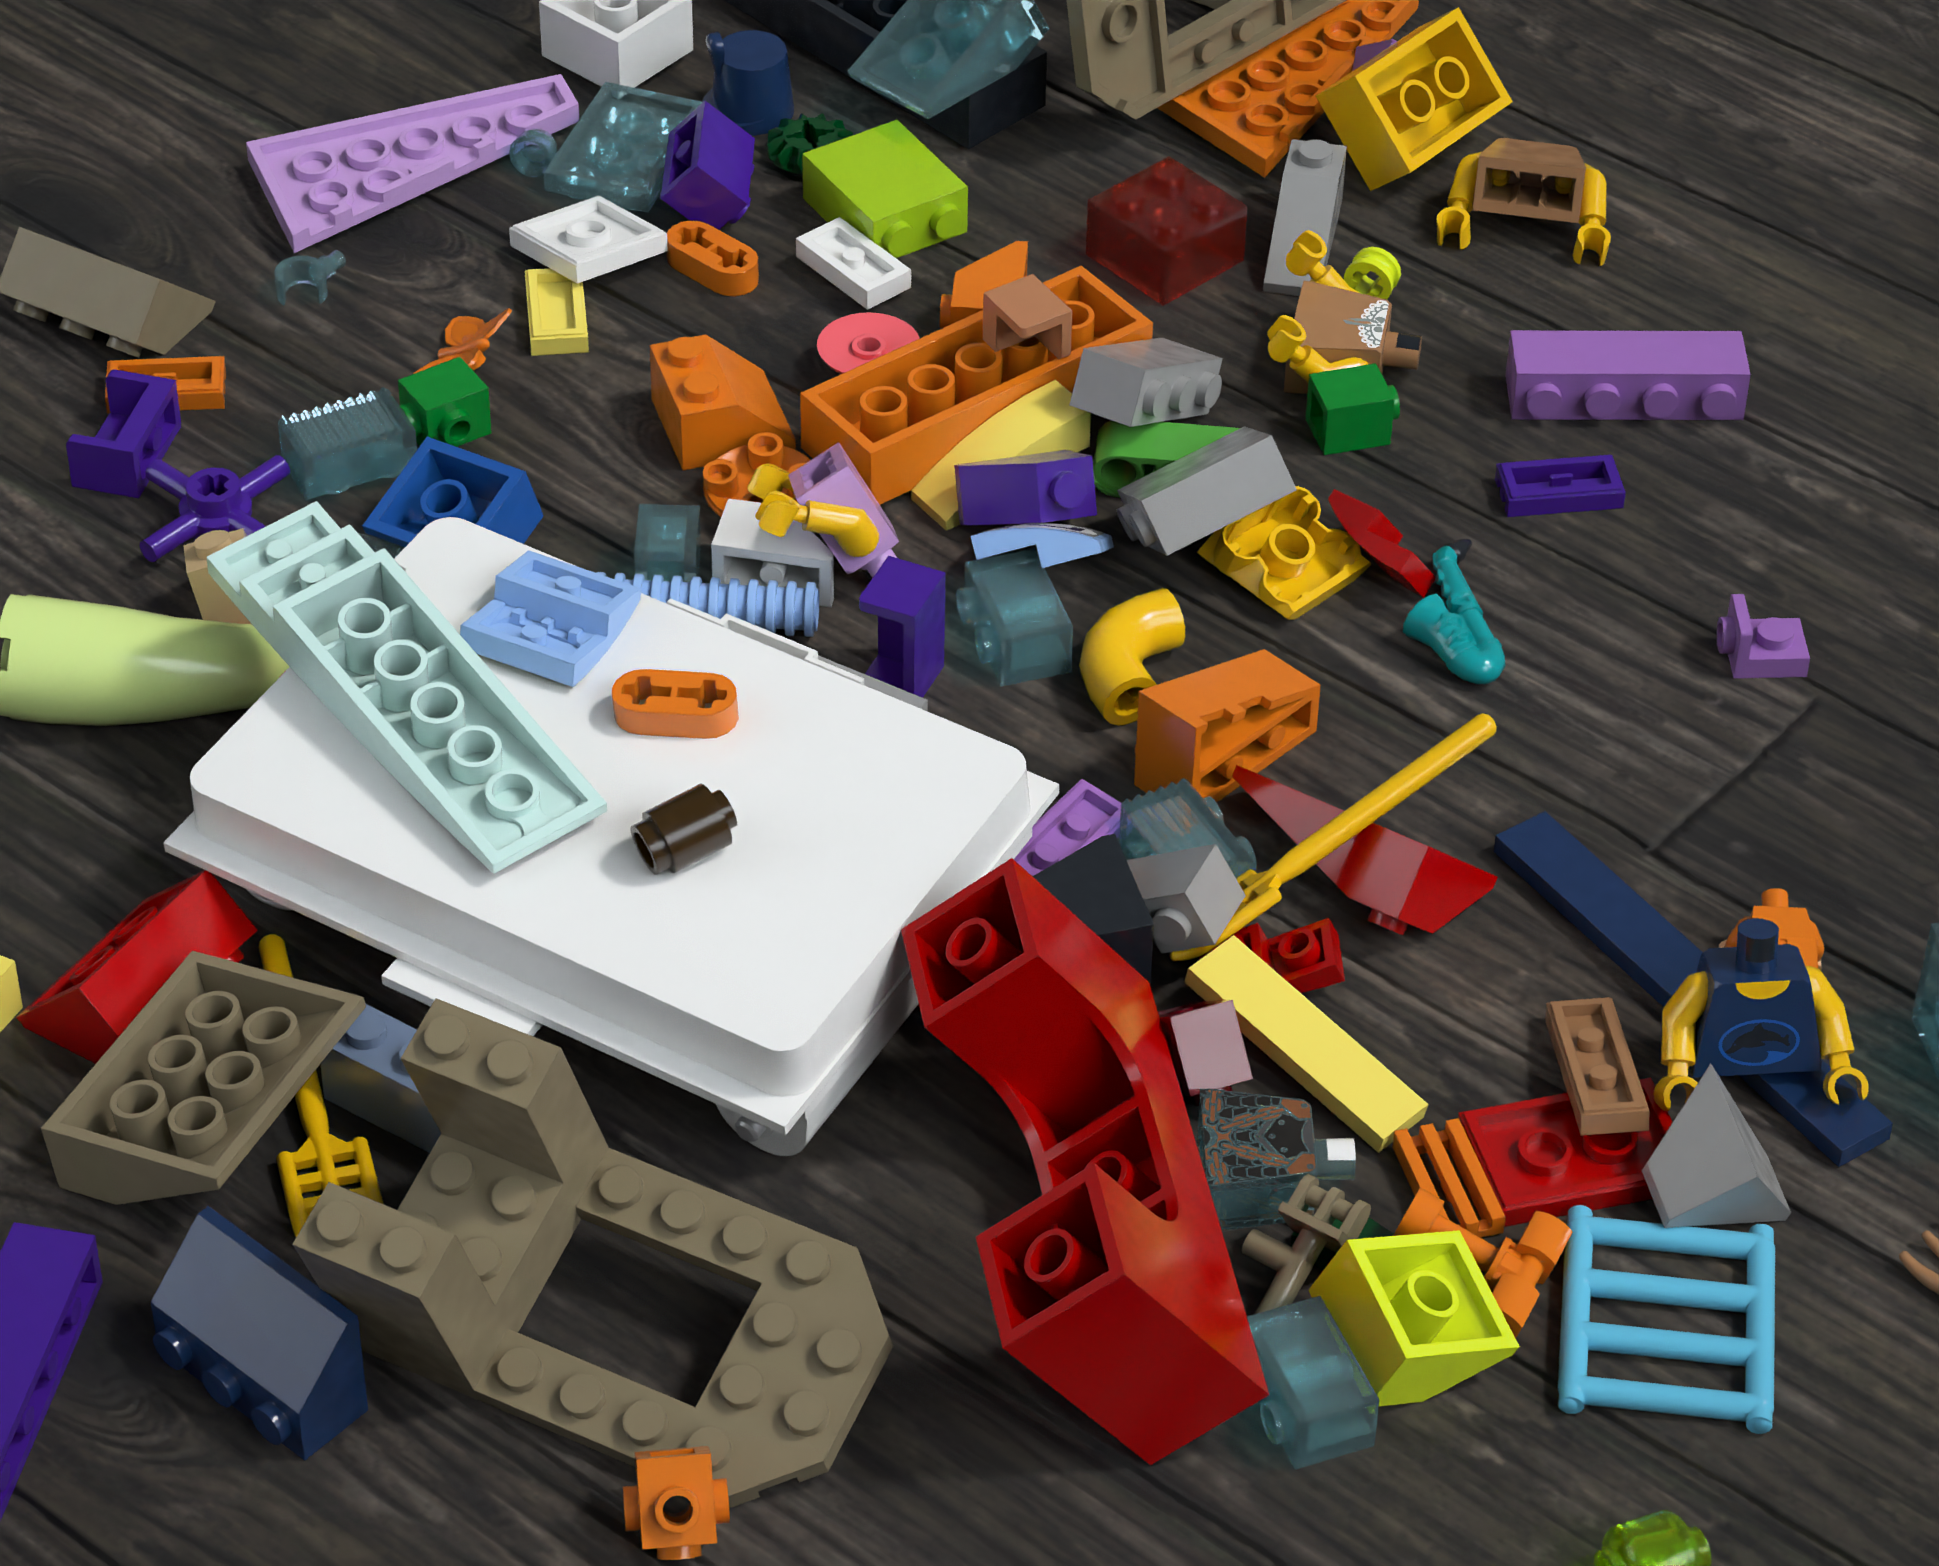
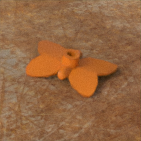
M510 308L506 309L487 323L483 319L470 316L453 318L445 328V341L450 347L440 348L437 355L438 360L428 363L413 374L457 357H461L472 370L479 368L486 360L482 352H485L490 346L488 339L499 329L512 310Z

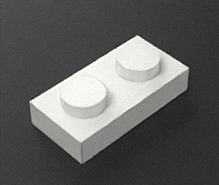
M840 217L796 238V257L867 310L911 288V269Z

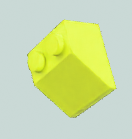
M1460 1230L1346 1240L1308 1290L1366 1408L1424 1402L1512 1356L1520 1347Z

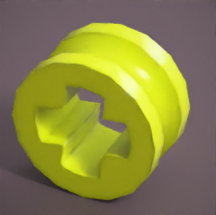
M1367 247L1361 249L1355 255L1352 263L1346 269L1344 281L1361 294L1387 300L1393 288L1399 282L1401 267L1397 259L1390 252L1382 248ZM1372 271L1379 277L1374 281L1368 278L1366 274Z

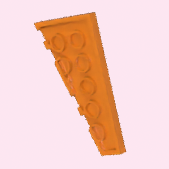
M1346 0L1159 106L1158 109L1265 178L1288 153L1291 140H1299L1324 113L1316 95L1352 72L1356 47L1390 40L1418 9L1419 0Z

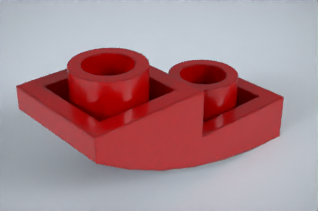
M1329 918L1269 939L1259 923L1246 926L1233 934L1300 993L1345 981L1339 934ZM1206 953V954L1200 956V957H1199V960H1200L1201 958H1203L1204 956H1206L1208 953Z

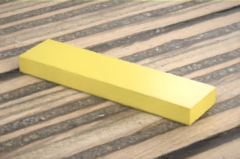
M1233 935L1188 968L1185 983L1205 1001L1233 1000L1241 1033L1378 1153L1393 1142L1394 1131L1406 1128L1409 1130L1424 1118L1428 1107L1427 1102L1236 936Z

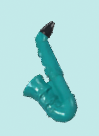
M1460 539L1445 544L1432 555L1433 569L1436 571L1435 582L1441 586V595L1447 599L1446 604L1449 611L1441 597L1437 594L1428 595L1419 601L1408 613L1403 623V633L1410 639L1417 640L1431 647L1446 663L1448 669L1462 680L1475 684H1488L1496 681L1506 666L1505 656L1500 641L1494 638L1483 618L1482 608L1476 601L1458 567V564L1464 560L1472 546L1470 539Z

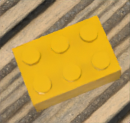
M1459 7L1418 27L1316 95L1343 145L1347 146L1350 157L1370 191L1411 173L1513 102Z

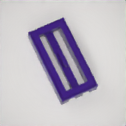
M1612 455L1497 463L1495 482L1497 487H1501L1500 497L1502 502H1506L1505 512L1507 517L1624 508L1626 492Z

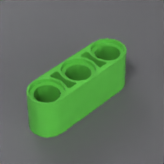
M1111 420L1105 423L1098 431L1093 459L1094 484L1098 490L1106 495L1120 498L1117 490L1240 428L1158 422L1129 427Z

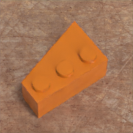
M1263 649L1140 690L1135 745L1134 785L1191 822L1240 786L1232 777L1236 765L1258 774L1317 731L1321 685Z

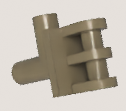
M1310 1174L1305 1175L1296 1187L1289 1202L1282 1201L1278 1208V1212L1289 1228L1299 1234L1292 1247L1257 1229L1251 1230L1244 1241L1242 1254L1278 1271L1254 1315L1267 1324L1279 1328L1323 1248L1325 1247L1337 1253L1346 1240L1358 1239L1369 1218L1370 1204L1362 1200L1352 1204L1344 1200V1191L1336 1187L1326 1191L1319 1187L1318 1178ZM1309 1206L1317 1209L1314 1216L1306 1213ZM1335 1219L1343 1222L1340 1229L1332 1226Z

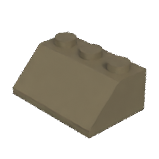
M22 227L18 228L0 277V293L17 299L13 308L14 311L46 322L49 312L63 317L59 328L90 340L93 339L96 330L107 333L110 336L106 346L138 358L143 347L165 355L212 312L216 302L159 278Z

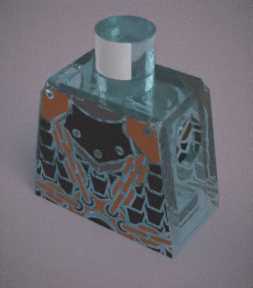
M1200 1089L1197 1147L1222 1231L1286 1223L1278 1212V1208L1282 1201L1289 1202L1299 1182L1307 1174L1319 1180H1354L1356 1168L1354 1139H1315L1312 1108L1305 1100L1218 1089ZM1309 1206L1306 1213L1313 1215L1314 1208Z

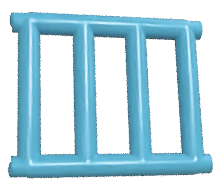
M1576 1205L1568 1210L1567 1226L1573 1233L1564 1250L1558 1371L1559 1409L1568 1414H1576L1584 1409V1405L1724 1419L1746 1422L1747 1429L1756 1434L1769 1432L1772 1429L1774 1412L1775 1245L1773 1228L1766 1224L1753 1225L1749 1232L1691 1226L1664 1228L1661 1223L1593 1217L1592 1210L1586 1206ZM1593 1245L1747 1260V1285L1592 1269ZM1597 1297L1746 1313V1338L1589 1322L1590 1298ZM1588 1350L1745 1367V1393L1587 1376Z

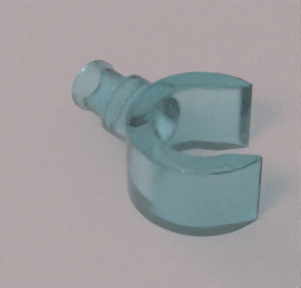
M334 250L328 256L323 255L319 258L293 256L281 261L274 271L278 301L285 305L287 289L296 284L306 283L317 287L319 304L324 302L328 296L327 279L335 275L336 270L345 266L346 259L340 251Z

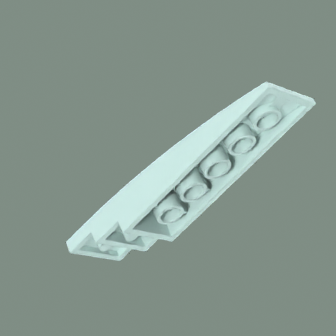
M317 501L206 557L208 574L289 667L374 758L493 874L607 812V802L387 550L383 548L374 552L350 524L340 528Z

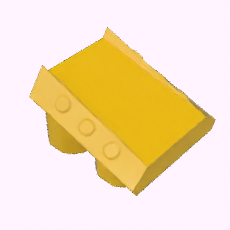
M1295 486L1296 491L1215 531L1197 551L1203 559L1216 566L1219 571L1231 577L1288 620L1299 618L1355 581L1371 565V562L1361 555L1359 544L1349 533L1340 529H1328L1318 521L1321 513L1319 501L1309 490L1299 486Z

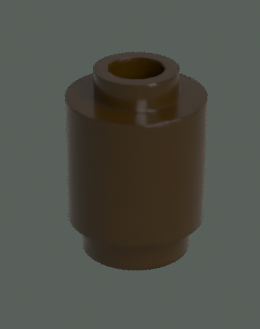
M700 783L643 812L642 821L632 825L630 829L634 844L648 869L654 875H657L667 869L672 873H676L731 845L732 834L730 829L737 826V818L729 800L721 790L711 793L704 784Z

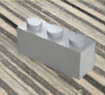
M1165 338L1083 348L1069 405L1129 427L1205 415L1209 413V409L1215 404L1221 391L1222 379L1219 371L1223 358Z

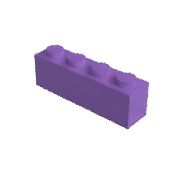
M1511 330L1505 377L1512 419L1744 420L1751 374L1742 331Z

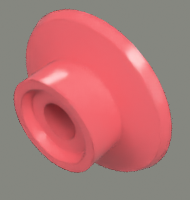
M855 313L838 318L828 324L818 336L817 350L823 361L841 375L918 340L920 337L911 325L897 317L882 313Z

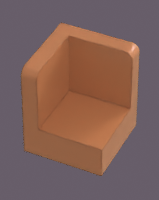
M1034 274L984 292L983 340L995 352L1036 337L1058 359L1071 354L1072 310Z

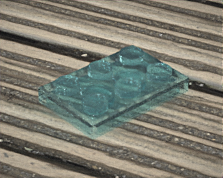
M605 82L544 171L545 191L568 195L574 199H590L601 196L625 210H638L648 213L661 194L669 132L703 102Z

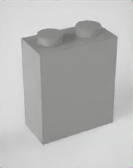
M1244 426L1117 490L1124 506L1117 509V514L1125 532L1132 541L1139 539L1144 547L1148 546L1160 553L1169 555L1297 489L1272 435Z

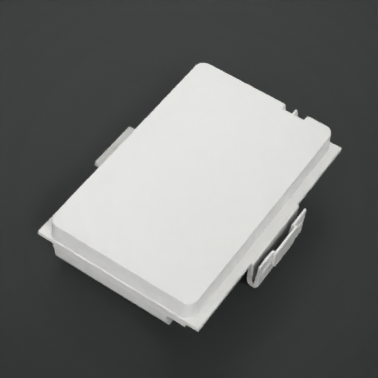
M446 517L432 521L394 558L459 634L461 624L494 599L496 575L528 550L565 562L456 517ZM641 593L638 605L617 639L600 661L574 687L477 654L607 802V812L493 874L374 758L290 667L192 768L190 783L194 811L165 840L164 848L165 852L245 888L254 897L270 906L283 910H294L396 957L397 959L381 975L383 985L430 1007L435 998L531 1036H534L542 1025H545L715 1103L723 1118L742 1139L768 1153L792 1156L803 1150L919 1004L901 929L1009 859H1015L1032 837V827L1058 796L1059 784L1027 771L1025 758L1016 748L864 685V678L818 660V651L727 613L719 619L671 598L667 603H664ZM639 669L720 674L730 679L736 687L739 720L729 733L717 738L702 739L628 733L620 728L615 721L612 687L615 681L623 674ZM646 699L640 700L639 704H645ZM712 703L705 704V708H711ZM700 783L704 784L711 793L721 790L729 800L737 818V826L730 829L732 844L676 873H672L667 869L654 875L642 860L634 844L631 826L642 821L643 812Z

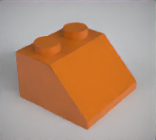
M706 334L694 337H679L672 341L650 345L652 402L683 471L705 467L707 463L716 460L724 453L734 448L748 445V440L758 433H774L782 439L784 446L796 449V439L763 369Z

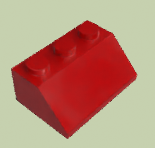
M203 870L144 899L16 1018L24 1028L96 1064L192 951L239 963L244 958V954L239 947L257 929L211 872Z

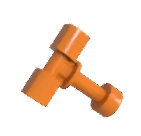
M1420 1187L1393 1236L1460 1230L1479 1269L1485 1273L1484 1278L1516 1339L1540 1295L1535 1288L1536 1284L1545 1283L1571 1237L1572 1230L1555 1216L1536 1211L1517 1244L1512 1239L1505 1237L1501 1246L1497 1248L1438 1214L1445 1201Z

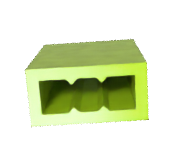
M898 120L803 153V199L827 223L838 217L842 218L895 258L967 232L968 186Z

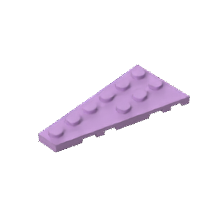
M558 74L246 142L247 157L293 252L296 253L579 122V106L563 76Z

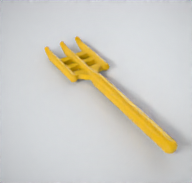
M1478 714L1289 850L1269 870L1256 873L1254 870L1248 869L1236 879L1246 896L1216 944L1173 951L1170 953V959L1172 961L1190 960L1210 952L1282 899V895L1278 890L1282 884L1307 871L1491 738L1496 733L1497 728L1494 719L1488 714Z
M276 934L264 936L260 940L258 947L263 969L293 978L284 940ZM316 1070L295 1095L300 1121L308 1139L297 1152L283 1151L276 1157L295 1237L298 1236L321 1196L303 1199L302 1193L322 1189L324 1191L328 1182L338 1186L360 1182V1188L350 1189V1191L384 1204L367 1139L356 1137L352 1141L345 1142L329 1134L328 1116ZM355 1160L354 1165L335 1168L334 1165L337 1162ZM317 1166L318 1172L297 1175L296 1170Z

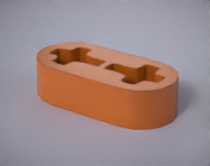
M701 221L680 222L668 230L667 261L676 271L724 296L735 297L745 295L757 287L759 281L758 256L751 247Z
M639 669L623 674L615 681L612 687L615 721L620 728L628 733L702 739L717 738L729 733L739 720L736 687L730 679L720 674ZM646 699L645 704H639L640 700ZM712 703L711 708H705V704Z

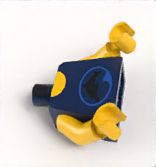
M1759 918L1742 921L1738 925L1737 947L1709 948L1700 956L1697 972L1685 978L1664 1006L1662 1011L1661 1064L1668 1066V1075L1660 1079L1654 1089V1100L1662 1110L1670 1111V1093L1673 1087L1679 1083L1686 1090V1102L1698 1084L1693 1078L1702 1077L1710 1063L1719 1076L1821 1071V1059H1829L1831 1070L1826 1074L1823 1081V1090L1826 1097L1834 1104L1839 1105L1838 1096L1835 1092L1836 1080L1842 1075L1851 1074L1857 1082L1859 1099L1863 1101L1869 1092L1866 1076L1860 1070L1852 1068L1849 1055L1855 1051L1844 1003L1820 969L1805 966L1798 947L1791 944L1778 945L1779 927L1775 923ZM1688 1067H1690L1693 1078L1688 1077Z

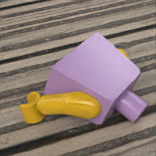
M839 442L790 474L778 466L769 463L762 464L755 470L747 488L750 493L763 499L755 517L757 520H760L759 526L764 531L775 536L784 537L792 521H798L802 523V530L821 535L847 574L861 568L869 582L888 555L897 558L891 549L899 542L893 525ZM783 487L794 492L793 498L781 492Z

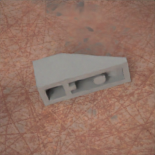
M1291 140L1282 177L1263 292L1300 296L1303 281H1310L1311 277L1309 274L1298 276L1291 273L1286 266V255L1293 248L1294 241L1306 230L1315 232L1325 242L1327 252L1319 262L1324 267L1327 266L1343 199L1347 146L1329 144L1322 140Z

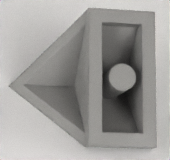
M1710 1063L1642 1169L1664 1228L1786 1221L1791 1211L1770 1160Z

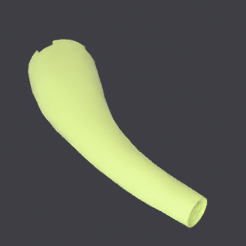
M10 594L0 619V639H4L0 661V716L10 717L14 720L45 724L112 726L160 722L250 708L289 668V665L252 624L180 618L120 606Z

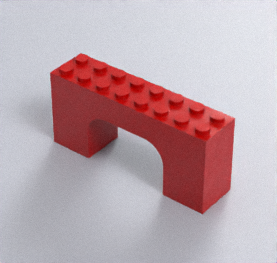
M1011 858L902 928V937L924 1027L979 1073L1006 1103L1027 1140L1042 1196L976 1236L1002 1348L1149 1465H1152L1270 1394L1150 983Z

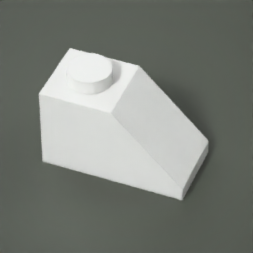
M728 498L711 544L712 577L720 578L721 584H729L731 578H736L740 580V585H748L750 579H757L759 586H767L769 580H776L778 587H787L788 581H795L797 588H806L807 582H815L816 588L819 589V606L831 607L834 600V563L831 550L813 532L802 530V523L795 520L792 521L784 537L775 536L764 531L759 526L760 520H757L755 517L761 503Z

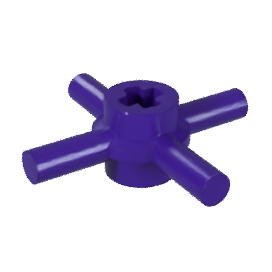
M275 455L241 478L234 472L224 468H207L188 477L161 459L153 460L146 469V478L180 499V517L140 542L139 546L143 556L148 561L155 562L189 539L193 538L195 541L199 536L210 531L224 530L231 532L243 528L248 536L266 527V525L251 517V499L289 476L290 467L280 455Z

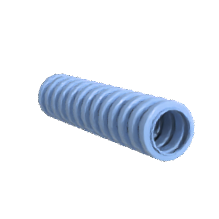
M597 572V574L606 576L604 572ZM616 573L614 577L615 580L641 588V593L664 603H667L671 598L719 619L727 613L773 633H776V629H783L786 636H794L795 630H803L806 637H813L814 631L818 629L819 589L816 588L815 582H807L806 588H797L795 581H788L787 587H778L776 580H769L767 586H759L757 579H750L748 585H740V580L736 578H731L729 584H721L720 578L715 577L711 578L710 583H702L701 577L695 576L692 577L691 582H683L681 576H673L672 581H664L662 575H654L652 581L645 580L643 574H635L633 580L626 579L624 573Z

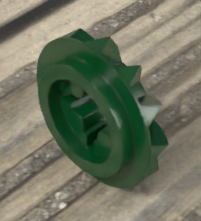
M801 113L797 120L781 119L779 127L768 131L767 154L769 159L779 168L803 175V153L853 135V132L845 129L842 120L827 121L824 114H820L815 118H808ZM808 142H814L816 144V148H813L812 144Z

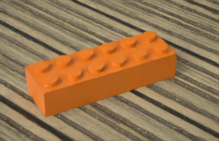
M1080 265L1043 282L1072 310L1070 355L1058 359L1036 337L995 352L983 340V310L801 392V449L810 457L815 458L839 442L875 499L881 505L911 491L960 441L993 415L1024 395L1053 380L1058 381L1072 393L1083 348L1152 339L1153 322Z

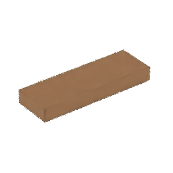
M1607 997L1551 1001L1546 1003L1547 1029L1580 1135L1649 1131V1108L1613 999Z

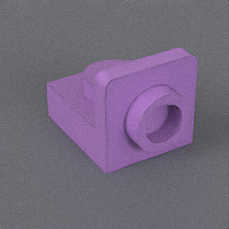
M1731 594L1727 617L1718 618L1717 646L1720 654H1728L1733 678L1807 677L1810 656L1800 618L1771 617L1766 619H1750L1744 594Z

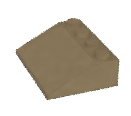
M192 951L41 1127L59 1188L115 1205L219 1190L366 1008L364 997Z

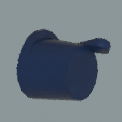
M758 30L739 31L727 35L724 39H722L719 32L710 33L706 36V45L714 69L713 88L704 96L702 103L706 100L751 136L768 134L769 130L779 127L781 119H792L795 111L787 49L785 43L778 36Z

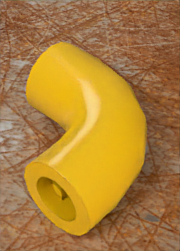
M1161 588L1141 594L1110 608L1086 633L1079 664L1081 676L1090 699L1110 724L1119 726L1136 721L1138 718L1139 691L1157 685L1143 666V660L1152 655L1179 648L1184 644L1185 624L1177 600L1168 589Z

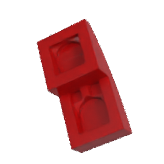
M1334 489L1328 500L1344 529L1391 578L1424 598L1435 581V576L1412 551L1398 545L1403 537L1399 530L1380 510Z

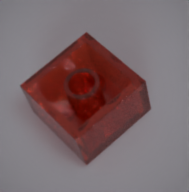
M1168 156L1088 199L1086 255L1164 306L1244 261L1247 206Z

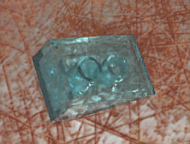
M907 0L847 72L852 79L924 118L930 119L1016 70L1050 28L1034 0Z

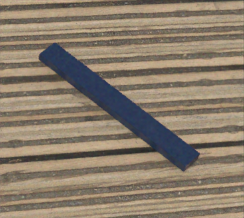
M1546 811L1495 835L1493 852L1663 1007L1685 978L1697 972L1700 956L1703 952ZM1823 1060L1821 1071L1738 1075L1838 1167L1890 1139L1893 1123L1866 1098L1863 1101L1860 1100L1857 1090L1841 1076L1835 1083V1092L1838 1096L1839 1105L1834 1104L1826 1097L1823 1090V1081L1831 1068Z

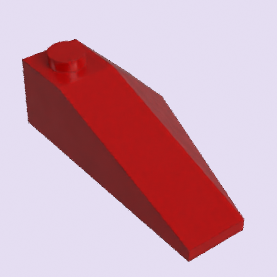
M1236 765L1232 774L1233 779L1297 845L1345 811ZM1375 823L1370 824L1316 863L1348 898L1372 908L1367 919L1368 921L1401 935H1404L1408 924L1433 934L1491 891L1498 878L1491 873Z

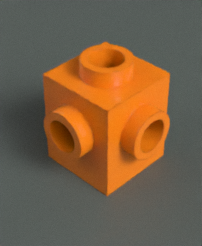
M700 1446L634 1452L637 1485L623 1486L625 1530H640L642 1549L657 1548V1559L681 1560L702 1556L701 1545L717 1543L716 1524L730 1523L727 1478L713 1479L709 1447ZM673 1496H683L689 1500L687 1507L682 1512L676 1514L669 1513L663 1509L665 1502Z

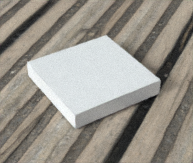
M601 196L584 200L515 224L509 228L510 246L577 284L668 251L666 232Z

